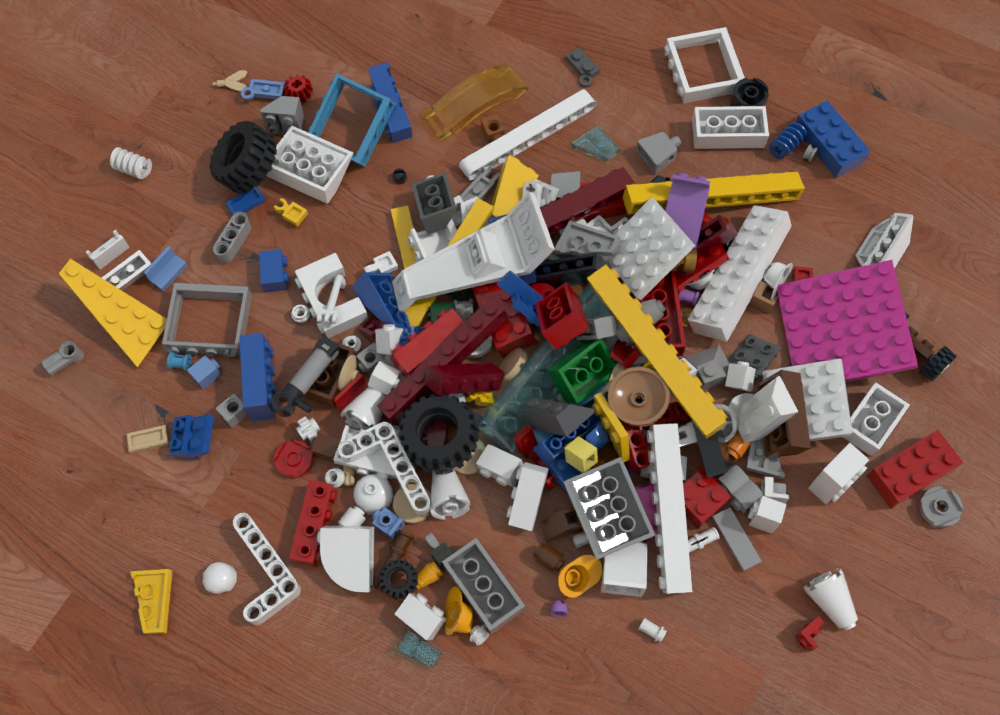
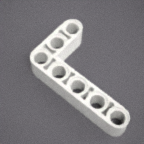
M387 422L379 423L340 443L338 452L341 459L346 463L354 462L382 448L414 513L425 515L429 512V497L391 424ZM383 430L390 432L387 437H381L380 433ZM365 439H370L372 441V443L369 446L361 445L362 441ZM393 447L399 449V452L395 455L388 453ZM346 448L353 449L350 455H344L343 451ZM400 465L408 467L407 471L403 473L399 472L397 468ZM414 482L417 484V488L412 491L406 488L407 484ZM419 500H424L427 503L422 509L415 506Z
M239 513L233 519L234 528L275 584L244 608V618L252 625H260L297 598L301 592V587L252 518L246 513ZM243 521H248V525L245 528H240ZM255 536H260L256 544H251ZM266 552H271L269 559L262 560ZM277 568H283L279 576H274V571ZM289 584H294V589L291 592L286 593V586ZM271 597H277L276 603L269 606L268 600ZM258 609V617L255 619H251L250 616L252 611Z

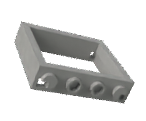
M174 283L162 341L163 347L167 352H175V354L240 356L239 336L246 335L252 293L249 287ZM183 298L242 301L235 344L175 341Z

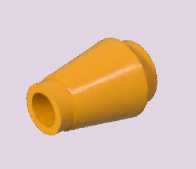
M435 561L432 563L428 562L417 574L418 586L416 588L419 590L440 580L443 572Z

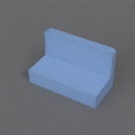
M168 246L144 271V275L152 285L164 292L188 264L175 255L172 248Z

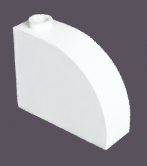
M324 526L320 528L317 541L320 544L322 564L330 578L341 587L350 591L370 592L373 590L374 527Z

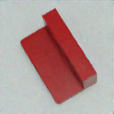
M618 339L609 355L628 369L640 357L641 352L635 344L632 347H626L627 343L625 341L621 342Z
M361 373L333 399L335 407L340 412L369 387Z

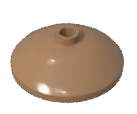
M628 368L620 372L609 386L608 402L611 410L619 420L632 426H645L654 423L663 416L669 405L670 393L668 385L659 373L649 368ZM638 398L643 400L641 403L635 402Z

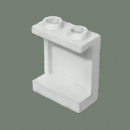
M452 219L445 229L427 235L426 230L416 233L414 228L410 229L408 244L410 247H413L417 262L448 246L457 231Z

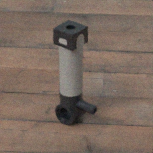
M323 335L316 343L315 351L286 387L274 395L272 404L279 416H291L296 406L306 413L312 411V406L301 399L329 363H334L342 353L337 343ZM283 402H288L285 407H280Z

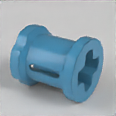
M170 352L167 358V367L169 369L182 368L187 371L191 367L192 356L190 354L178 355L175 352Z

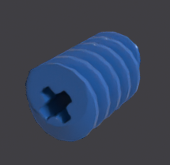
M792 122L769 144V150L774 157L782 160L784 157H788L807 138L808 133L802 125Z

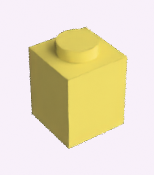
M579 436L565 447L566 462L582 473L587 472L598 462L597 448Z

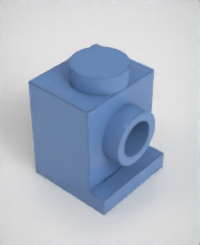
M385 507L382 511L378 509L372 516L374 520L372 522L373 527L392 541L398 535V530H402L405 526L402 518H399ZM385 518H389L390 521L388 523H383Z

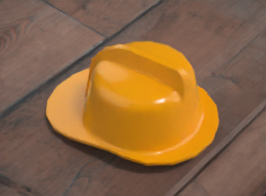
M583 555L564 565L558 574L560 591L565 596L573 598L593 587L602 576L603 568L601 562L593 555Z
M457 586L451 588L445 604V616L447 619L445 633L448 636L452 635L453 632L470 633L472 629V608L462 602L461 590Z

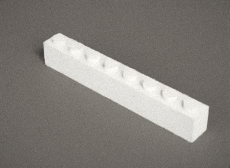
M678 424L652 425L647 430V441L651 444L648 458L653 468V471L650 472L651 484H654L652 503L656 505V513H654L653 519L654 525L658 528V534L655 535V543L659 547L660 555H657L658 568H661L659 587L666 594L692 592Z

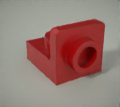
M819 616L810 621L795 635L798 638L799 645L810 652L818 647L811 637L814 638L822 631L820 626L825 623Z

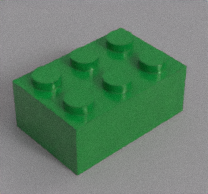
M602 338L585 340L547 369L565 403L578 404L610 378L616 363L609 355L610 352Z

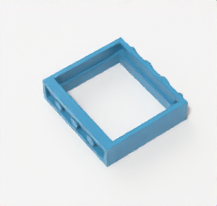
M336 73L334 80L330 82L328 92L323 97L320 109L315 113V120L308 128V133L320 138L345 85L382 102L357 155H353L351 159L366 167L396 103L390 98Z

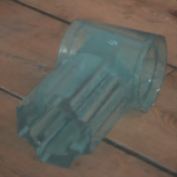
M409 630L406 631L396 648L407 657L415 658L432 669L442 653Z

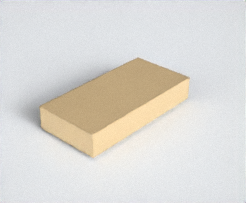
M166 425L126 434L128 452L130 454L170 445Z

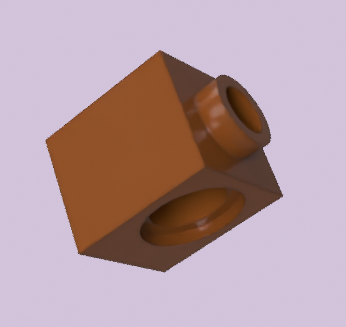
M498 114L481 119V129L488 144L505 135V129Z

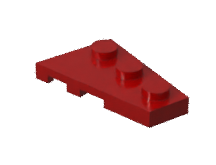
M723 245L713 247L703 254H698L693 273L682 272L681 269L675 271L679 292L685 290L684 286L689 282L695 283L698 281L699 276L704 272H711L729 260Z

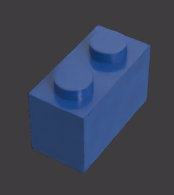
M282 249L259 251L260 282L264 293L287 290L286 283H289V275L285 271V267L288 266L287 255L284 256Z

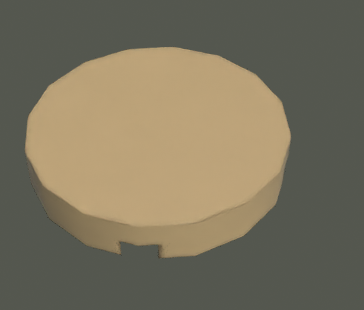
M521 348L511 351L500 364L499 368L505 372L502 383L511 381L520 372L521 368L519 366L521 362L525 363L527 354Z
M409 484L406 488L411 491L415 490L417 484ZM424 487L429 500H431V493ZM402 488L397 491L393 498L395 514L407 524L421 523L431 514L430 510L425 515L415 514ZM419 500L415 506L422 509L427 503L424 500Z

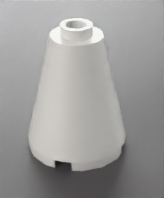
M368 387L342 410L341 417L345 416L347 418L345 422L353 429L359 431L360 429L367 430L379 424L383 413L376 405L387 395Z
M454 468V472L448 473L446 470L442 471V474H435V471H432L430 511L434 518L446 520L445 516H452V519L464 515L470 509V500Z
M836 568L837 573L832 574L828 571L809 582L811 584L810 587L805 585L803 588L839 629L849 630L856 626L855 622L858 620L844 573L841 568Z

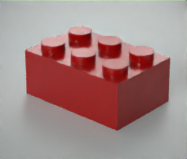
M567 282L535 303L542 335L556 350L561 346L567 345L570 340L583 334L589 328L580 298Z

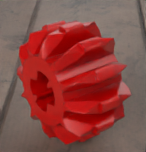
M297 74L294 78L290 76V80H285V85L283 86L285 96L299 97L300 102L305 101L307 103V98H311V93H313L311 81L309 78L306 79L304 75L299 77Z

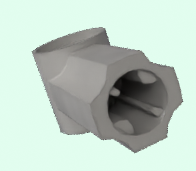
M67 341L61 345L60 350L44 359L42 365L50 375H54L71 363H79L84 357V352L74 342Z

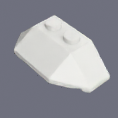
M894 213L891 215V218L882 221L872 228L855 255L860 265L865 266L892 260L895 269L910 244L913 215Z

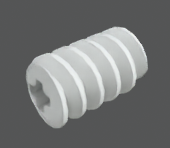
M116 147L110 157V164L113 169L138 179L146 178L152 169L150 159L146 160L144 156L140 157L138 154L128 152L125 149L122 150L120 147Z

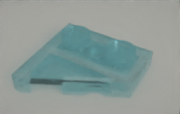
M598 125L573 141L571 145L572 148L585 150L586 154L596 156L603 161H608L620 153V148Z

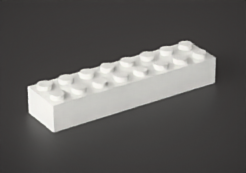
M753 206L726 253L729 260L718 266L688 318L693 333L728 341L792 226L788 211Z

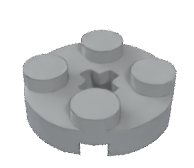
M940 486L926 491L918 502L922 517L933 528H947L954 525L960 520L961 511H963V504L959 496L954 491H948ZM937 503L940 505L944 504V512L937 509Z

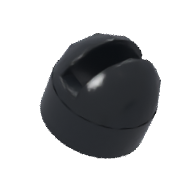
M401 168L393 172V181L396 184H403L407 181V174Z

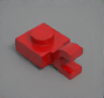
M526 425L513 438L518 452L522 453L525 458L530 456L532 461L536 463L540 459L533 450V445L537 441L533 429Z

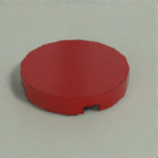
M297 439L281 443L273 456L277 471L282 476L290 479L300 478L307 474L314 462L309 445Z

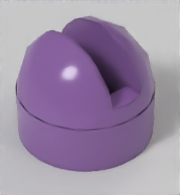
M555 600L551 605V615L555 617L567 616L566 603Z

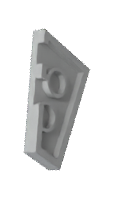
M569 221L554 248V254L584 255L598 252L601 256H613L621 239L619 236Z

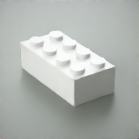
M766 106L695 107L692 116L694 149L765 148L769 137Z

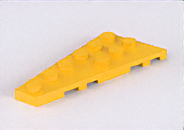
M69 259L59 272V276L138 369L164 332L167 319L74 260Z

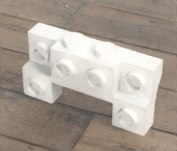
M345 425L340 443L365 430L360 429L359 431L351 429L349 425ZM362 441L361 445L369 446L368 444H364ZM338 448L333 459L336 464L352 467L354 470H357L356 473L364 476L377 474L386 480L388 478H396L382 448L351 463L344 462L339 455ZM346 448L343 451V454L350 455L352 454L353 449ZM392 450L388 451V453L391 455H395L398 453ZM400 465L397 468L401 473L406 472L408 469L406 465Z

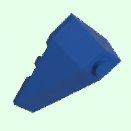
M364 272L352 286L361 302L382 322L394 324L396 328H403V331L410 327L407 314L398 309L392 284L394 280L391 273Z

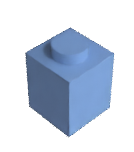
M203 356L187 369L191 377L203 390L221 376L218 370L220 368L218 363L214 359L209 360L206 356Z

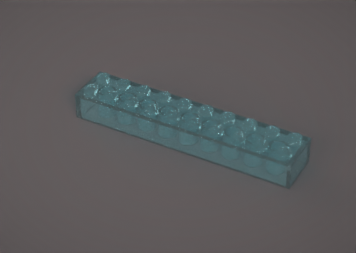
M588 284L579 296L585 317L608 316L611 312ZM576 336L567 345L561 346L556 350L545 338L520 369V372L511 380L476 424L477 427L500 450L513 453L517 448L513 437L526 425L531 427L521 410L527 405L529 400L540 398L554 401L559 391L548 374L547 369L585 340H577Z

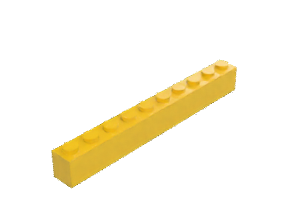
M798 172L707 179V181H710V189L705 208L799 200L805 187ZM672 182L626 185L623 200L627 213L635 214L651 197L666 211Z
M604 265L587 277L589 285L611 314L614 315L617 322L654 371L659 373L666 382L669 391L703 436L708 439L727 425L725 420L727 418L726 414L721 408L717 409L714 406L713 402L715 400L708 391L704 393L701 389L702 383L696 375L691 376L688 372L690 370L688 364L684 360L680 361L676 356L678 354L677 350L672 344L668 345L665 342L666 336L661 329H655L652 325L654 323L653 319L648 313L644 314L642 312V305L638 299H632L629 295L630 289L625 283L621 284L619 282V275L615 269H609L607 265Z

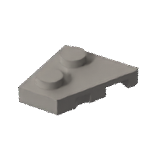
M764 439L751 441L745 470L781 480L785 478V472L782 471L779 463L780 457L766 458Z

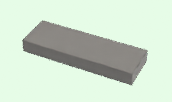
M731 508L712 516L715 525L743 572L762 562Z

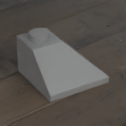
M720 345L685 358L697 369L696 376L702 383L701 389L703 391L726 383L729 362Z

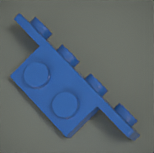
M511 270L508 271L497 282V285L511 296L512 308L517 313L521 312L525 315L528 322L531 324L535 323L540 327L535 303L544 297Z

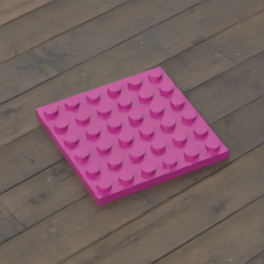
M892 260L778 285L777 292L792 366L841 358L845 382L918 368Z

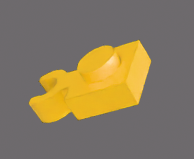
M280 198L282 207L274 206L275 211L282 214L283 219L297 227L308 215V211L294 202L288 205L287 201L283 198Z
M492 391L468 393L469 396L465 398L466 402L475 400V404L479 406L490 407L494 404Z

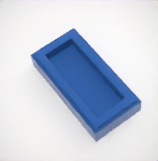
M254 187L253 190L242 193L225 202L231 214L234 215L237 212L246 213L266 202L258 187Z

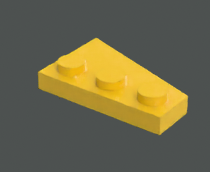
M598 393L594 395L595 404L592 406L595 414L599 415L602 425L607 430L619 457L622 458L623 462L630 460L628 433L611 410L603 394Z
M172 570L130 571L131 578L134 579L135 583L134 592L138 598V611L143 633H167Z

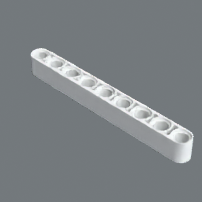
M585 89L581 90L467 156L459 163V168L470 181L475 180L489 166L494 169L504 163L509 155L512 157L516 156L589 113L596 106V101Z

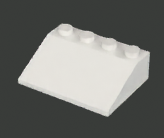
M291 126L277 144L275 162L271 166V171L266 176L328 204L342 181L352 159L353 152Z

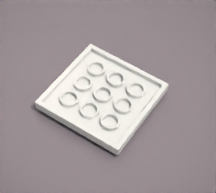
M651 197L615 234L620 237L621 242L614 255L607 257L610 265L636 298L642 300L695 247V244L660 204Z
M841 358L762 372L763 380L780 370L801 373L810 441L853 436Z

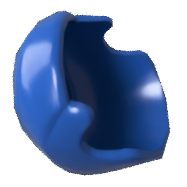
M599 422L586 436L585 441L595 446L597 451H599L608 442V432Z

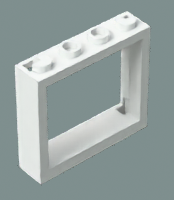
M726 27L667 38L666 46H664V55L668 57V66L673 71V81L677 83L678 95L681 96L683 104L731 95L736 83L745 78ZM718 42L731 80L689 88L677 50Z

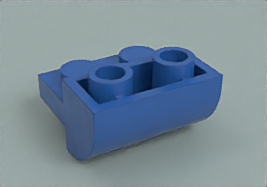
M209 414L197 417L185 415L174 418L169 455L181 459L196 460L200 459L201 455L209 454L214 416Z

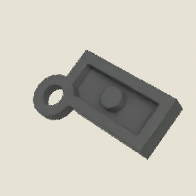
M580 48L566 55L565 60L581 76L579 84L585 88L590 87L593 83L592 78L599 74L600 69ZM587 79L589 82L585 83L583 80Z

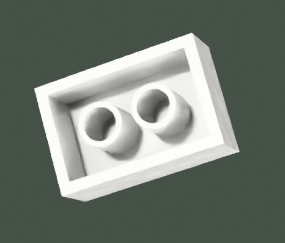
M875 382L850 416L853 436L843 438L873 457L882 447L910 404Z
M849 443L826 466L808 489L824 504L827 505L831 500L835 503L867 469L864 465L869 459Z

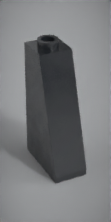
M692 421L707 477L710 478L727 473L734 465L722 430L720 429L706 439Z

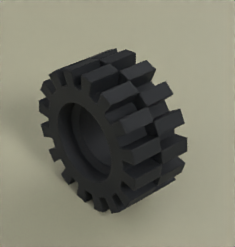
M391 560L380 571V586L393 599H404L409 593L416 590L415 587L418 586L417 572L413 565L406 560ZM397 571L404 572L407 576L406 583L401 587H395L391 583V577Z

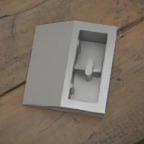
M281 96L263 107L260 111L268 133L286 134L291 126L303 130L305 116L299 97Z

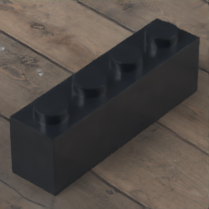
M598 252L542 262L535 269L537 282L532 283V285L547 283L557 289L566 282L569 286L589 283L587 277L604 265L608 266V264Z

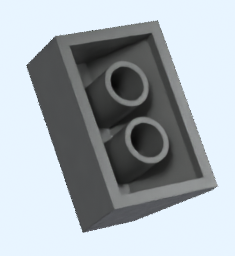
M446 172L412 184L420 218L427 235L445 229L457 211Z
M540 398L529 400L527 405L521 409L532 429L565 437L595 413L592 408Z

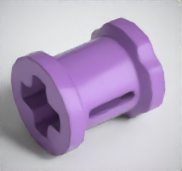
M686 289L678 295L679 303L684 302L695 308L700 292L695 293Z

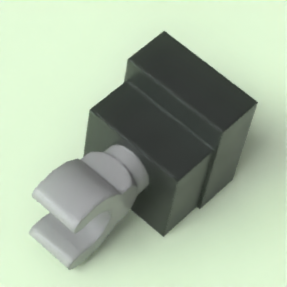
M429 533L424 538L433 549L430 552L432 558L442 570L444 568L442 561L454 554V552L445 542L440 545L434 535Z

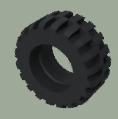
M238 122L236 125H232L228 131H225L222 138L218 140L217 146L213 149L209 167L212 177L236 193L251 191L254 187H258L262 180H265L267 173L271 171V166L275 162L277 145L274 137L253 122Z
M434 393L430 394L429 398L425 399V396L419 398L420 402L417 404L413 402L410 405V411L405 410L403 414L404 420H401L399 424L401 445L410 462H413L414 466L418 469L423 468L426 473H431L432 470L435 471V474H442V471L446 470L448 473L454 472L453 468L455 467L460 469L464 466L463 462L465 460L469 462L472 458L471 452H475L477 448L476 442H478L479 435L472 411L468 409V405L464 401L460 402L459 398L455 396L449 398L448 394L437 396ZM449 421L457 426L456 436L450 443L444 446L429 447L421 442V435L424 429L433 422Z

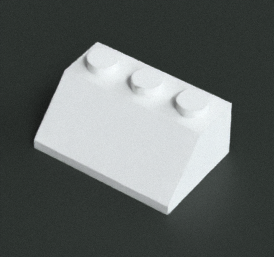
M777 376L742 404L738 416V431L744 443L763 439L798 412L780 376Z

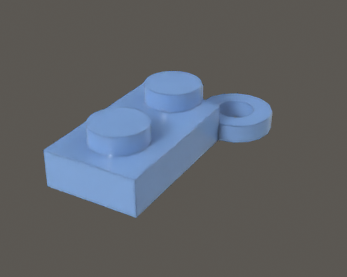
M251 79L250 86L242 89L241 96L244 100H251L254 96L256 98L276 100L284 96L283 86L285 82Z

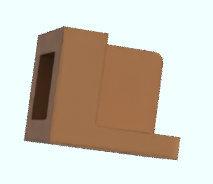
M760 281L749 304L770 314L778 298L774 296L771 300L772 294L765 291L768 284Z

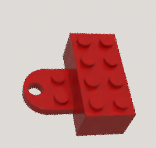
M497 282L472 287L479 307L492 297L506 311L508 320L491 335L496 349L503 358L516 348L523 350L538 343L531 328L536 324H531L525 315L521 312L517 313L512 308L511 296L501 289ZM536 283L530 286L542 297L555 290L553 286L547 283Z

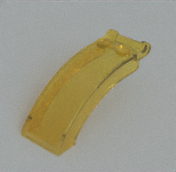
M509 64L494 66L480 71L454 86L432 106L423 110L420 117L434 130L438 140L443 141L451 133L453 135L457 134L484 111L504 101L519 98L529 88ZM434 114H436L439 117V119L443 122V124L446 126L444 130H442L435 122V120L432 118Z

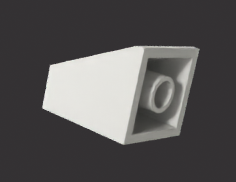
M643 541L603 557L601 593L643 596L647 585V543H642Z

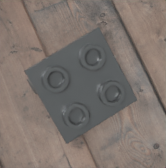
M749 334L729 358L728 362L732 364H737L738 361L749 363V367L756 369L754 376L756 380L768 368L773 358L777 357L781 347Z

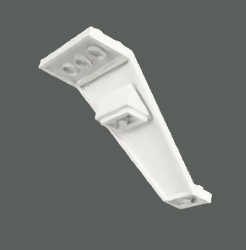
M529 191L505 217L402 270L392 281L398 309L405 312L416 300L497 282L510 270L517 276L531 274L555 250L535 194Z

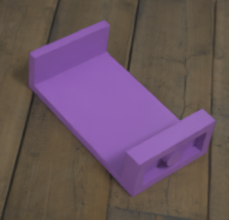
M685 173L672 174V184L666 212L695 244L694 249H696L710 189V181H707V178L702 176L690 178Z

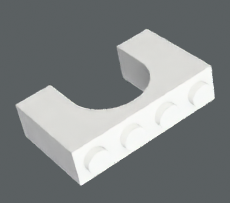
M336 253L295 271L297 278L294 280L298 288L303 289L304 293H302L306 304L310 303L312 308H309L314 319L317 318L319 309H326L327 307L318 301L321 289L333 282L336 275L346 276ZM357 297L342 305L335 306L334 310H338L339 313L337 324L332 323V318H330L329 323H325V317H323L322 322L317 323L321 334L325 333L327 338H331L368 320V316L361 300Z

